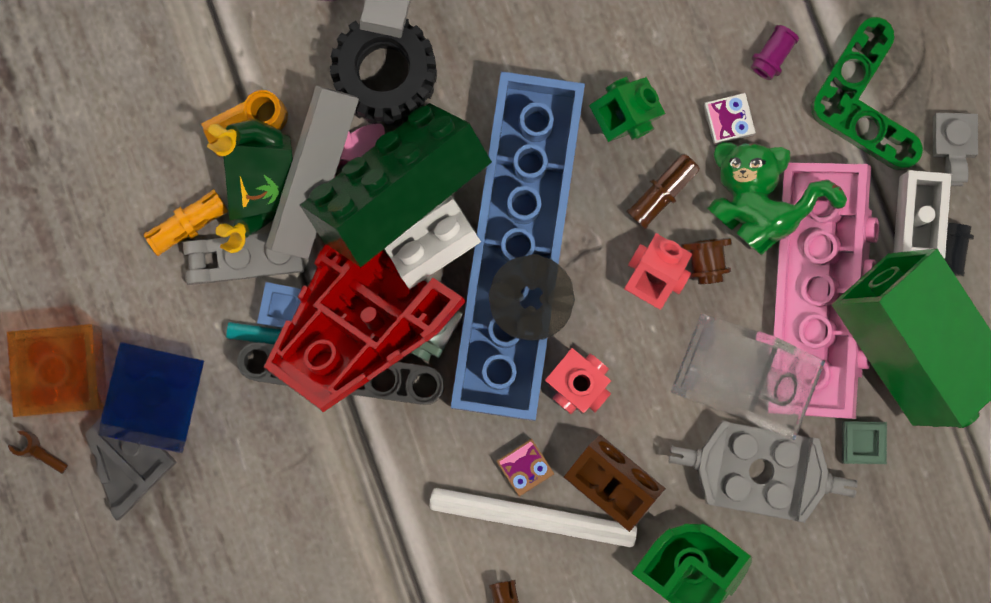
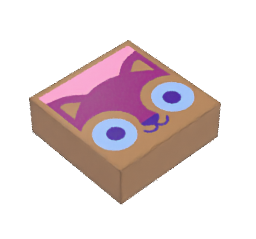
M530 439L497 460L498 465L519 497L554 475V472L533 439Z

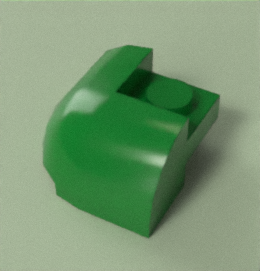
M703 523L684 524L665 531L654 542L632 574L670 603H723L729 595H733L742 582L752 563V556L720 532Z

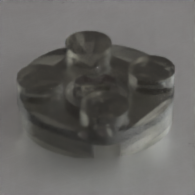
M532 254L514 258L498 270L489 291V302L494 321L507 335L520 340L538 341L554 336L566 325L572 313L575 296L571 279L559 264L551 259ZM528 287L531 291L539 288L543 294L539 300L543 305L536 310L533 306L525 309L521 306L520 302L524 299L521 291L524 288Z

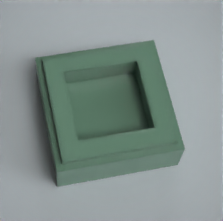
M843 421L842 463L887 464V422Z

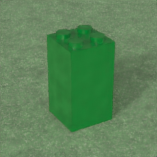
M938 248L888 253L831 304L912 426L964 428L974 423L980 416L979 411L991 401V330Z

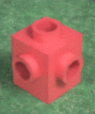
M656 233L649 246L646 247L640 244L631 258L628 266L635 270L624 289L661 310L672 291L679 295L687 283L691 272L685 268L692 253L681 248L676 242Z
M573 348L544 381L557 392L552 399L569 414H572L576 409L581 414H584L588 408L596 412L611 395L606 389L611 380L605 376L609 368L591 353L584 358ZM575 377L586 379L588 383L586 391L581 392L574 388L573 381Z

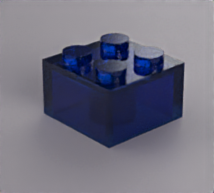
M120 342L100 421L99 435L183 453L204 360Z

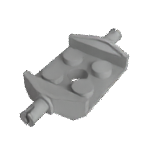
M721 421L711 433L702 449L695 451L671 445L669 452L682 455V457L669 456L668 463L693 466V469L698 471L702 493L708 505L805 523L824 494L830 492L854 498L856 495V490L846 489L844 486L857 488V480L832 477V474L828 473L820 439L809 438ZM757 459L766 460L772 468L771 478L763 484L754 482L749 475V468Z

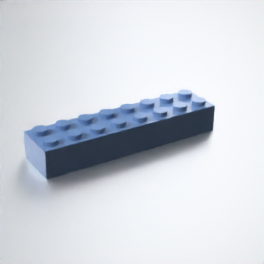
M501 71L488 155L492 163L486 168L477 236L481 243L477 244L474 248L451 409L531 421L536 420L585 87L584 83Z

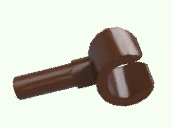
M17 431V433L27 438L28 445L22 451L18 447L9 444L8 448L14 455L25 458L34 457L59 473H64L68 465L40 447V441L35 434Z

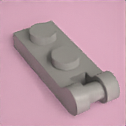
M269 233L254 234L245 238L243 248L236 253H230L220 248V245L226 243L230 237L183 242L184 256H188L190 270L186 271L187 285L304 272L303 258L269 250L265 247ZM217 253L218 268L206 269L205 254Z

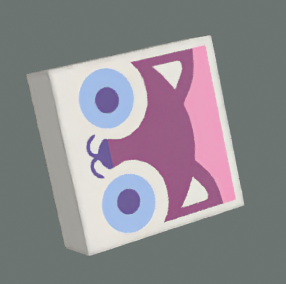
M745 93L704 104L714 145L753 136L756 133Z

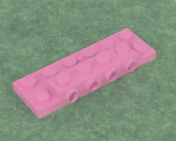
M789 163L784 171L782 202L795 205L801 199L810 182L826 179L842 188L847 197L845 207L836 209L832 207L825 196L818 197L813 210L800 222L796 231L785 239L780 240L769 399L770 414L856 419L858 378H862V369H869L871 363L831 304L876 265L875 259H869L870 243H877L879 220L877 217H872V210L869 209L871 166L868 164Z

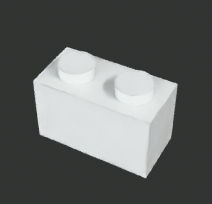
M908 170L899 177L893 253L938 248L945 259L951 174Z

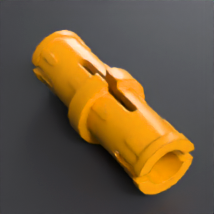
M213 189L184 209L181 206L175 209L173 216L143 235L154 253L160 256L187 237L191 239L199 235L198 230L229 211L218 193Z

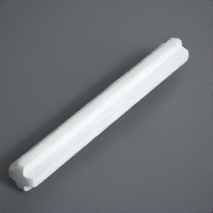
M441 488L433 489L429 504L430 509L433 511L626 547L634 546L637 535L636 526L629 532L617 521Z

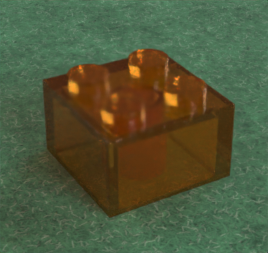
M94 324L7 332L13 417L30 418L108 410L102 327Z

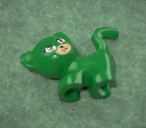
M722 142L715 148L714 158L717 166L720 168L721 184L732 194L733 200L731 202L725 198L715 199L707 209L731 230L741 223L742 226L737 234L760 255L764 254L776 242L785 239L795 232L800 222L813 210L818 197L825 196L832 207L836 209L843 208L846 205L847 197L842 188L828 179L810 182L801 199L795 205L769 199L768 195L773 192L779 182V175L787 169L790 162V151L783 147L769 149L757 144L744 143L736 146L733 143Z

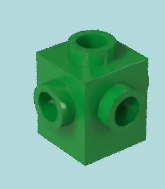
M628 77L621 78L605 88L607 94L589 105L608 142L627 135L631 137L632 141L653 131L652 122L666 114L659 102L657 92L650 85L647 77L630 82Z

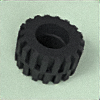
M406 19L401 38L360 30V24L355 20L348 25L350 31L346 35L341 32L337 38L338 46L336 49H332L330 56L332 59L330 74L336 91L359 98L354 115L359 119L361 117L367 119L368 123L377 124V122H385V125H395L394 121L402 119L403 122L407 121L408 116L415 109L425 106V101L428 98L431 99L434 92L433 87L437 80L435 55L429 39L424 37L423 31L417 25L411 26L409 19ZM385 48L393 49L403 54L408 61L409 73L400 86L390 91L380 92L369 89L363 84L360 79L359 69L367 55L375 50Z

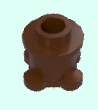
M731 238L706 239L681 244V248L690 250V253H692L693 271L690 277H698V284L723 282V274L731 272V268L726 267L724 246L732 245Z

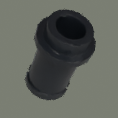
M948 222L945 261L955 276H964L969 240H974V235L970 234L971 226Z

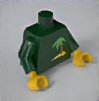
M255 118L228 125L226 129L219 124H212L208 128V133L219 138L217 142L208 144L207 148L224 158L229 219L235 220L234 226L222 223L216 227L215 231L216 235L223 238L230 235L229 240L220 245L221 249L230 253L240 251L245 244V238H248L274 220L293 160L291 137L282 134L279 129Z

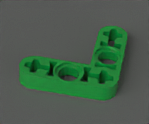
M871 17L865 20L853 34L814 97L811 113L814 120L878 161L895 170H906L914 166L921 159L923 146L920 139L908 129L859 100L895 39L892 25L887 20L880 17ZM877 28L881 31L879 38L884 44H875L868 53L867 57L875 59L874 63H872L864 54L859 52L864 48L869 39L864 31L872 32ZM855 47L859 52L852 51V48ZM848 61L859 63L864 70L862 81L858 83L847 82L841 72L843 64ZM833 81L841 90L853 93V97L850 98L845 93L837 104L841 114L833 113L828 117L823 113L825 106L821 103V100L828 102L835 95L838 88L830 85ZM870 118L876 123L878 133L874 139L864 140L857 135L855 125L859 119ZM887 129L893 132L887 140L896 145L901 144L903 141L910 144L907 151L912 154L911 158L904 157L902 160H897L895 158L897 150L887 143L882 147V151L876 148V145L885 137Z

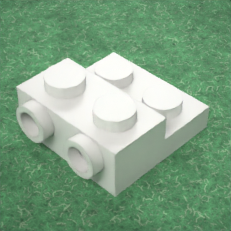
M451 195L388 245L385 250L391 257L401 278L408 288L411 289L481 243Z

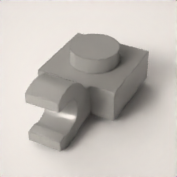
M936 113L933 116V157H945V173L951 174V186H963V182H968V163L966 158H975L978 155V114Z

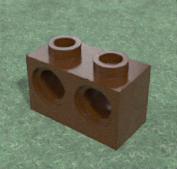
M599 435L588 445L564 476L567 481L629 532L666 489L602 435Z

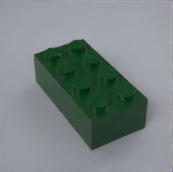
M429 103L426 106L415 109L408 116V120L396 130L382 135L376 141L375 146L364 155L349 161L343 167V171L331 181L317 186L310 193L309 198L300 204V207L325 244L359 267H362L491 164L492 161L469 122Z

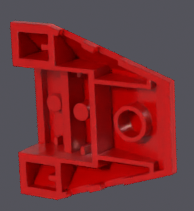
M326 244L314 262L317 269L309 286H303L298 295V299L301 301L292 321L286 320L264 368L312 405L325 412L436 336L465 303V300L435 278H432L428 283L423 280L409 289L398 273L392 259L383 250L365 265L359 267Z

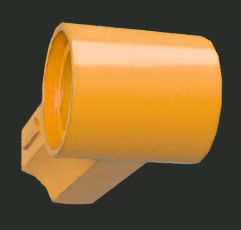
M258 90L251 93L244 102L201 123L209 144H213L219 138L208 133V128L212 124H219L226 129L231 124L254 118L257 119V111L263 104L274 103L275 113L272 118L264 121V123L281 130L287 123V108L275 94L267 90Z

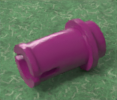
M776 25L774 32L760 53L753 54L751 69L766 80H772L774 75L779 76L782 72L780 66L794 45L799 41L798 35L783 25Z

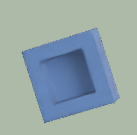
M265 282L257 323L283 328L286 320L292 321L301 302L298 299V295L301 289Z

